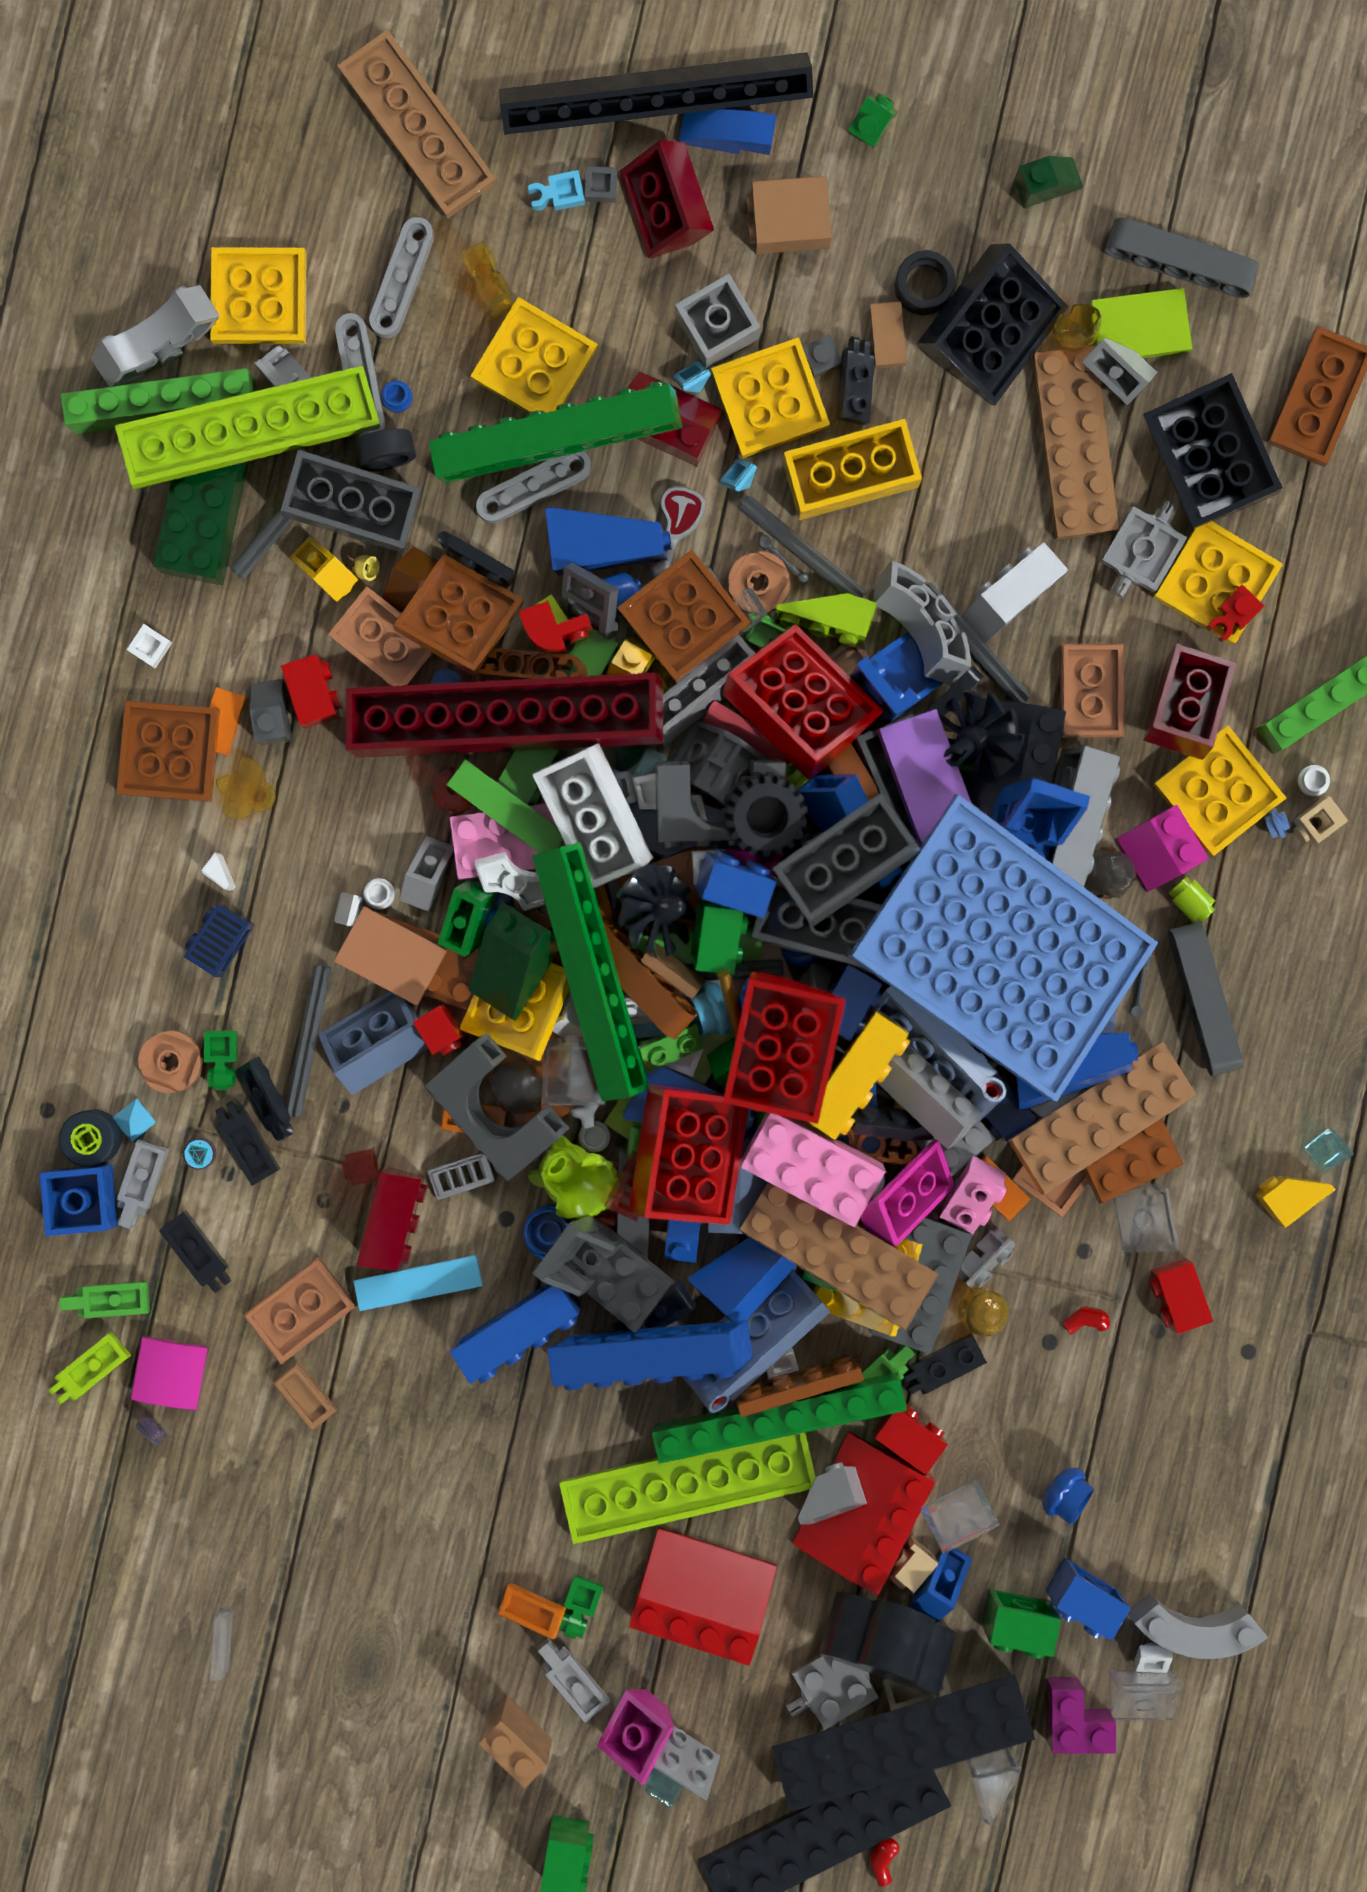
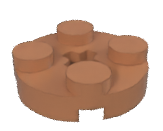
M759 551L749 555L746 554L734 563L729 573V595L737 606L746 613H753L755 615L764 613L768 615L776 610L778 604H783L788 596L790 580L784 562L772 553ZM760 576H764V583L768 587L765 590H754V584L750 582L751 579H758Z
M180 1031L161 1032L149 1038L141 1047L138 1056L139 1070H141L147 1085L158 1092L174 1093L186 1090L197 1081L201 1074L203 1051L200 1045L186 1033ZM173 1053L176 1055L178 1066L172 1067L170 1071L166 1069L167 1063L163 1062L164 1056L170 1057Z

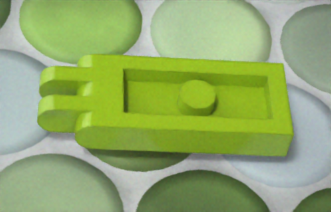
M111 1331L54 1378L58 1383L48 1391L53 1395L63 1388L65 1393L56 1400L58 1404L61 1405L68 1398H71L74 1402L127 1360L131 1354Z

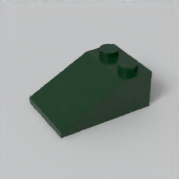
M502 902L485 929L468 991L516 1021L559 951L554 933Z

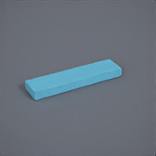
M477 1254L353 1280L359 1311L483 1286Z

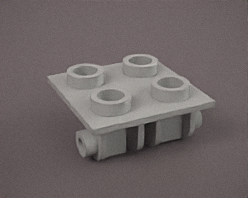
M674 1726L654 1767L707 1800L720 1755Z

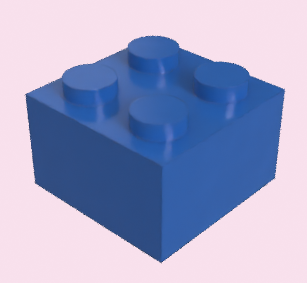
M717 849L716 854L706 853L695 889L702 899L764 918L777 881L769 874L770 870L766 869L764 864L747 859L745 864L735 859V855Z
M113 1164L56 1169L39 1173L45 1236L107 1231L118 1226Z
M1064 1558L1046 1588L1051 1598L1050 1603L1057 1608L1056 1613L1071 1623L1076 1619L1084 1624L1083 1629L1097 1639L1104 1636L1112 1641L1131 1609L1118 1589Z

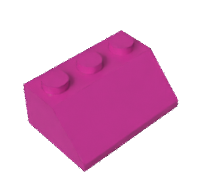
M933 1139L867 1204L861 1215V1220L867 1232L895 1248L955 1187L938 1140Z

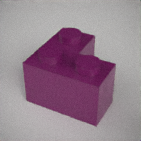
M1046 1677V1741L1052 1753L1116 1754V1721L1110 1710L1084 1709V1689L1077 1677Z

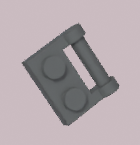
M574 563L564 566L560 605L563 613L570 617H578L587 613L591 626L598 629L600 635L607 639L613 638L618 631V623L615 622L618 588Z

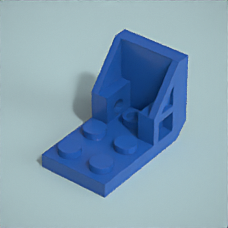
M908 632L882 649L871 659L867 656L856 664L850 675L883 709L879 717L886 725L898 720L944 684L924 676V663L917 643Z
M1031 778L1003 787L995 801L992 820L1048 860L1050 848L1062 845L1088 809L1090 796Z

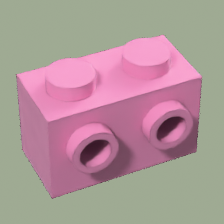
M972 1155L954 1183L955 1187L945 1197L940 1218L973 1235L979 1225L985 1226L992 1213L990 1208L993 1203L999 1204L1007 1190V1187L1004 1186L1006 1172Z

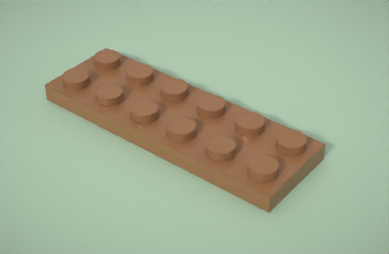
M388 29L337 65L340 73L447 219L497 184L494 174Z
M1096 346L1034 353L1032 356L1055 540L1114 533L1119 530L1101 382L1082 363Z
M1160 1042L1139 1055L1138 1061H1133L1130 1072L1091 1086L1010 1138L1008 1142L1039 1192L1043 1195L1183 1105L1197 1094L1165 1043Z
M769 1182L740 1228V1232L904 1331L907 1330L938 1277V1273L859 1226L853 1227Z

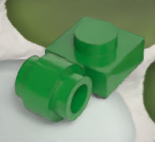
M204 1031V1062H215L213 1069H208L207 1083L208 1087H214V1090H229V1087H235V1069L229 1068L227 1062H238V1031Z
M574 1574L564 1602V1607L570 1609L571 1612L564 1613L559 1628L564 1636L575 1639L576 1636L579 1638L583 1637L588 1623V1619L583 1618V1614L590 1617L594 1616L604 1584Z

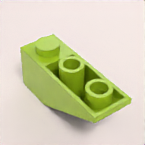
M846 593L778 604L775 619L780 620V623L786 627H792L796 624L799 627L809 629L811 634L818 637L826 638L828 635L837 638L840 643L846 646L856 647L859 644L864 647L877 603Z

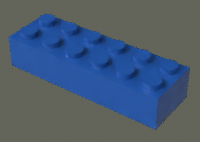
M747 1320L639 1329L635 1333L632 1330L570 1335L547 1348L552 1386H564L565 1390L580 1389L583 1387V1384L594 1383V1388H603L613 1385L614 1381H623L624 1385L629 1386L640 1384L643 1382V1379L652 1378L654 1383H665L672 1381L673 1377L684 1376L685 1381H692L703 1378V1374H714L715 1378H727L733 1376L736 1370L742 1369L743 1365L753 1358Z

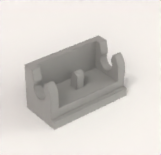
M280 345L255 363L273 387L311 378L286 348L283 349Z

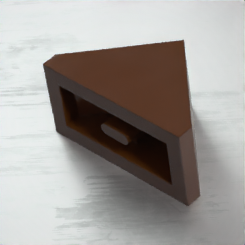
M413 546L393 566L382 599L403 612L438 560Z

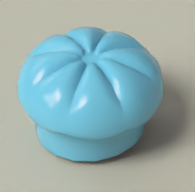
M705 982L702 990L693 999L688 996L685 997L697 1012V1016L691 1023H697L700 1037L715 1032L721 1037L730 1032L731 1024L721 987L718 984Z

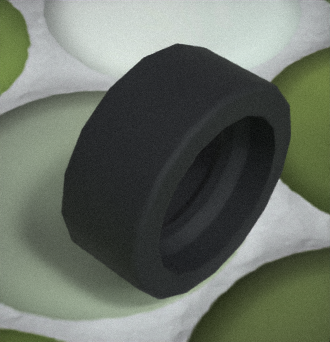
M930 250L917 251L906 257L898 269L894 285L896 297L901 302L902 307L913 314L922 316L934 314L943 309L951 298L956 279L952 265L943 255ZM918 266L932 267L942 276V291L932 300L917 299L910 294L907 288V277Z
M393 428L374 431L357 438L353 443L357 464L360 469L365 471L397 468L410 463L416 458L412 434L406 429Z

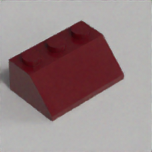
M659 140L619 171L648 258H655L694 245L714 231L685 142Z
M639 371L627 389H634L635 391L647 389L648 384L659 382L660 380ZM673 387L677 394L682 428L638 438L637 440L698 467L720 420L723 409Z
M391 1167L380 1172L356 1266L398 1271L403 1263L408 1264L412 1251V1246L407 1245L410 1233H416L420 1220V1215L415 1214L418 1202H424L428 1185L423 1184L425 1176Z

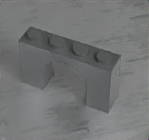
M750 759V776H753L752 772L759 771L761 774H766V771L786 778V762L782 759ZM655 761L656 838L658 842H664L666 847L683 846V841H695L697 846H712L714 841L727 840L728 845H737L726 829L724 822H709L694 812L690 801V764L687 761ZM771 796L755 800L747 812L748 825L757 831H766L773 828L779 822L782 815L781 803L778 799Z
M486 1032L426 1084L425 1087L431 1092L433 1099L440 1103L451 1115L453 1122L461 1127L470 1137L473 1145L489 1159L494 1169L509 1181L557 1141L569 1127L550 1105H547L529 1122L519 1127L511 1128L499 1125L487 1116L479 1100V1087L483 1078L503 1061L507 1055Z

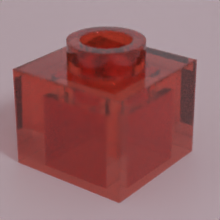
M374 1147L350 1152L345 1155L346 1161H342L343 1173L346 1180H351L352 1186L378 1180L380 1171Z

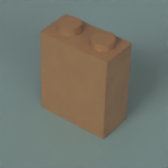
M827 176L752 182L751 193L746 194L747 213H753L754 224H748L749 243H755L756 254L830 249L832 234Z
M507 1695L485 1718L479 1745L524 1789L548 1765L552 1738Z

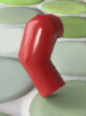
M1087 1306L1081 1307L1062 1322V1325L1070 1335H1073L1083 1326L1097 1328L1098 1331L1103 1332L1111 1324L1109 1316L1104 1310Z
M888 1838L886 1841L878 1843L870 1855L871 1866L877 1884L880 1887L892 1883L888 1865L894 1856L899 1853V1844L893 1838Z

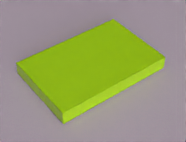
M1184 288L1097 299L1090 302L1096 346L1104 338H1107L1136 351L1142 358L1188 353L1192 350Z

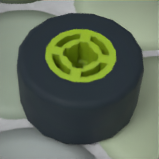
M85 1110L71 1115L63 1123L59 1133V1145L63 1155L71 1163L81 1167H93L109 1161L118 1152L122 1142V1131L117 1122L109 1113L102 1110Z

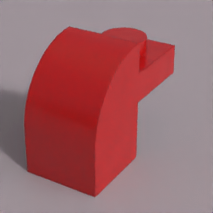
M549 601L518 611L530 641L543 652L566 654L567 650L563 641L569 639L571 643L583 640L588 637L587 632L592 631L587 613L557 624Z

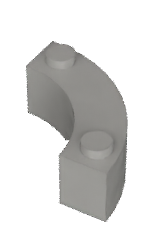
M201 285L189 288L181 286L171 293L169 300L160 309L138 325L116 336L108 335L99 340L97 343L98 347L91 359L109 387L126 385L144 377L145 374L143 372L152 368L156 363L160 362L163 367L183 354L180 347L188 344L193 338L197 341L200 340L216 323L220 315Z
M892 560L875 580L873 602L877 603L876 607L895 617L912 635L923 658L924 676L952 686L971 667L970 649L965 632H960L954 620L957 614L942 594L937 596L924 584L926 582L924 577Z
M1150 1593L1130 1609L1128 1613L1134 1624L1152 1641L1167 1650L1186 1657L1198 1659L1226 1658L1246 1652L1268 1639L1267 1635L1239 1602L1223 1612L1207 1615L1203 1618L1184 1616L1182 1613L1166 1607Z

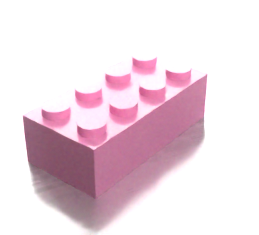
M547 804L530 806L557 826ZM484 812L450 817L458 880L480 879L475 867V860L506 852L510 861L517 867L530 872L536 871L532 855L538 852ZM565 841L561 844L560 847L566 846Z
M767 1112L741 1158V1168L853 1227L856 1226L886 1172L883 1163L838 1139L834 1140L804 1121Z

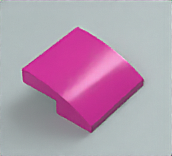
M141 1337L130 1399L166 1407L197 1410L208 1348L204 1345L175 1343L171 1339Z

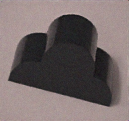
M836 1592L818 1655L939 1697L956 1632L935 1623V1620L930 1616L908 1607L882 1600H871L851 1593Z

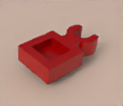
M1242 584L1218 608L1224 616L1210 621L1206 629L1210 631L1216 625H1221L1224 628V633L1218 640L1223 642L1232 635L1233 625L1239 630L1243 629L1264 605Z

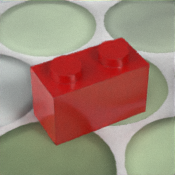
M315 654L281 665L300 726L306 729L341 718L338 709L343 708L337 690L332 691L329 679H332L333 675L327 660L322 661V658Z
M440 1005L413 1022L432 1055L441 1052L445 1056L463 1046L460 1040L465 1038L466 1035L460 1030V1025L447 1005Z
M1184 1258L1150 1270L1153 1279L1149 1280L1150 1287L1155 1298L1160 1297L1163 1309L1159 1310L1166 1328L1170 1327L1175 1333L1180 1334L1213 1322L1192 1261Z
M906 1404L907 1411L884 1415L872 1432L875 1439L920 1472L927 1475L948 1446L945 1438L942 1437L945 1432L931 1421L927 1425L917 1418L920 1414Z

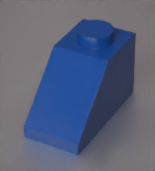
M669 1220L664 1259L696 1263L701 1222Z
M947 1542L942 1545L935 1556L938 1565L916 1590L910 1607L933 1618L935 1623L954 1609L972 1558Z

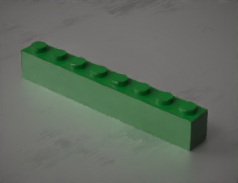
M662 381L653 382L647 385V389L639 391L624 389L616 393L617 396L606 399L604 396H595L588 398L585 404L576 406L573 403L561 404L556 407L555 411L547 413L542 410L532 411L526 414V418L518 420L515 418H503L497 421V425L486 427V425H474L468 428V432L441 433L438 435L439 439L429 441L435 478L446 484L681 429L682 423L676 390L669 383L665 384Z
M581 842L534 854L532 857L601 1101L632 1097L648 1089V1080Z
M899 1372L868 1378L741 1417L739 1407H734L715 1413L710 1412L655 1424L652 1436L660 1464L907 1411L900 1375Z

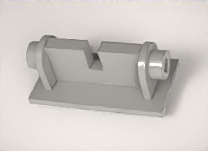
M999 1228L994 1232L990 1230L976 1245L984 1253L981 1258L971 1251L963 1260L958 1276L963 1281L969 1277L970 1279L966 1284L972 1290L976 1286L980 1288L986 1284L992 1276L990 1271L998 1263L1000 1265L1006 1263L1014 1253L1012 1249L1016 1246L1010 1238L1004 1242L1003 1240L1007 1236Z

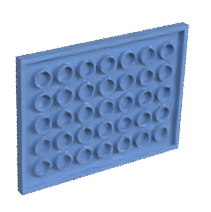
M954 795L922 843L921 851L913 857L849 954V957L1046 1098L1057 1102L1158 942L963 797Z

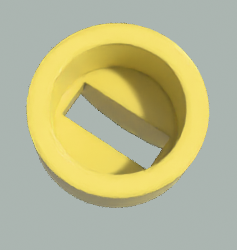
M359 555L354 559L356 561L354 567H352L354 575L367 581H372L377 577L380 564L376 557Z

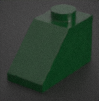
M1047 156L1019 166L1014 178L1024 209L1083 188L1072 157Z

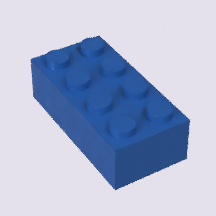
M545 1284L456 1341L450 1353L468 1382L472 1384L479 1380L481 1384L496 1374V1370L504 1362L507 1366H510L523 1357L522 1353L529 1346L532 1345L536 1349L550 1340L549 1336L557 1328L563 1332L574 1325L579 1317L581 1304L574 1294L550 1284Z

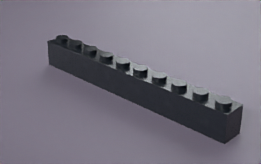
M808 52L499 89L504 135L814 98L812 65Z

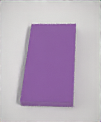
M937 709L876 731L919 848L954 795H960L971 803L958 766H950L945 761L952 756V753L948 757H944V752L950 747Z

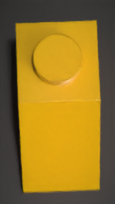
M309 536L289 557L336 602L347 595L358 580L331 552L312 536Z
M632 634L624 640L613 658L607 675L647 673L656 657L639 637Z
M1272 1176L1260 1184L1259 1188L1261 1190L1254 1195L1275 1223L1286 1228L1335 1191V1188L1331 1184L1320 1181L1283 1176L1276 1178Z

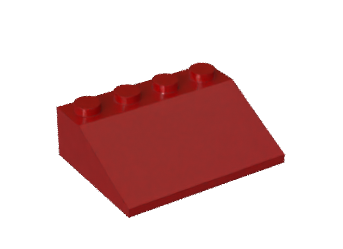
M796 624L730 672L722 693L808 780L831 764L883 711Z
M752 971L748 981L723 1103L819 1124L846 998L784 977Z
M648 1084L628 1210L644 1218L730 1225L749 1108L723 1103L725 1094Z
M848 1431L831 1465L842 1462L844 1466L856 1467L867 1504L814 1524H801L792 1544L849 1581L879 1596L936 1481L932 1473L928 1472L925 1475L904 1459Z
M658 1527L630 1614L629 1628L750 1666L760 1635L777 1565Z

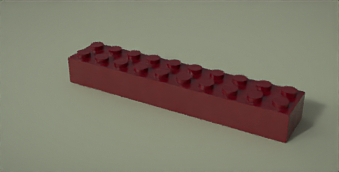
M656 673L346 688V751L357 758L586 748L599 743L600 747L663 744V681Z

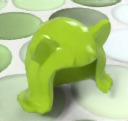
M563 1135L550 1146V1150L543 1157L539 1168L528 1174L530 1182L537 1187L545 1189L552 1201L557 1204L555 1207L557 1210L556 1214L560 1218H575L578 1220L586 1216L598 1215L607 1208V1205L612 1202V1196L617 1193L618 1178L613 1164L599 1154H589L582 1147L572 1144Z

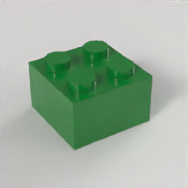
M698 896L690 959L696 970L718 973L721 970L727 969L730 971V974H735V967L741 966L743 947H739L740 934L745 935L748 917L744 915L743 911L717 904Z
M989 1589L982 1627L993 1648L1007 1653L1012 1652V1649L1025 1651V1655L1036 1659H1043L1044 1656L1054 1657L1061 1619L1050 1601Z
M552 1815L540 1892H586L594 1834L588 1833L589 1821Z

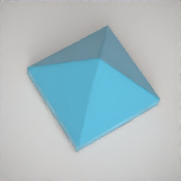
M696 361L673 375L672 378L684 391L700 393L711 374L704 365Z
M737 458L719 483L737 492L751 487L757 467L753 463Z
M138 1098L112 1117L131 1142L157 1123Z

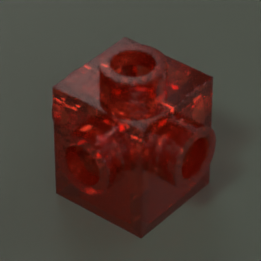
M453 767L442 771L436 776L438 780L432 783L436 791L431 794L440 809L446 807L447 811L451 814L454 812L461 814L474 805L458 793L455 795L448 793L449 786H447V783L457 771Z

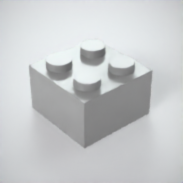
M730 274L725 275L675 304V317L702 364L707 369L760 339L761 327Z

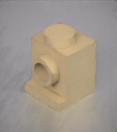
M1327 796L1319 799L1314 805L1293 820L1296 824L1293 830L1300 841L1303 843L1309 841L1311 845H1315L1347 823L1348 819L1332 798ZM1312 818L1318 820L1319 825L1317 829L1310 822Z
M910 1536L907 1540L910 1547L907 1550H901L892 1568L893 1573L889 1578L902 1590L908 1587L915 1593L936 1568L938 1561L933 1553L914 1537Z

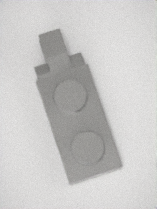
M143 1140L136 1141L117 1200H119L117 1207L123 1209L118 1223L119 1226L128 1229L134 1228L139 1214L146 1215L169 1152L168 1148Z
M546 1638L538 1645V1652L545 1659L542 1667L546 1671V1677L585 1723L610 1703V1698L571 1651H568L564 1646L559 1650L550 1638Z

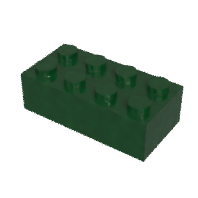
M246 462L171 480L154 561V567L162 574L223 586L248 468Z

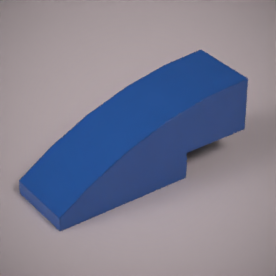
M726 109L684 113L679 142H685L689 146L739 154L740 150L770 155L777 115Z

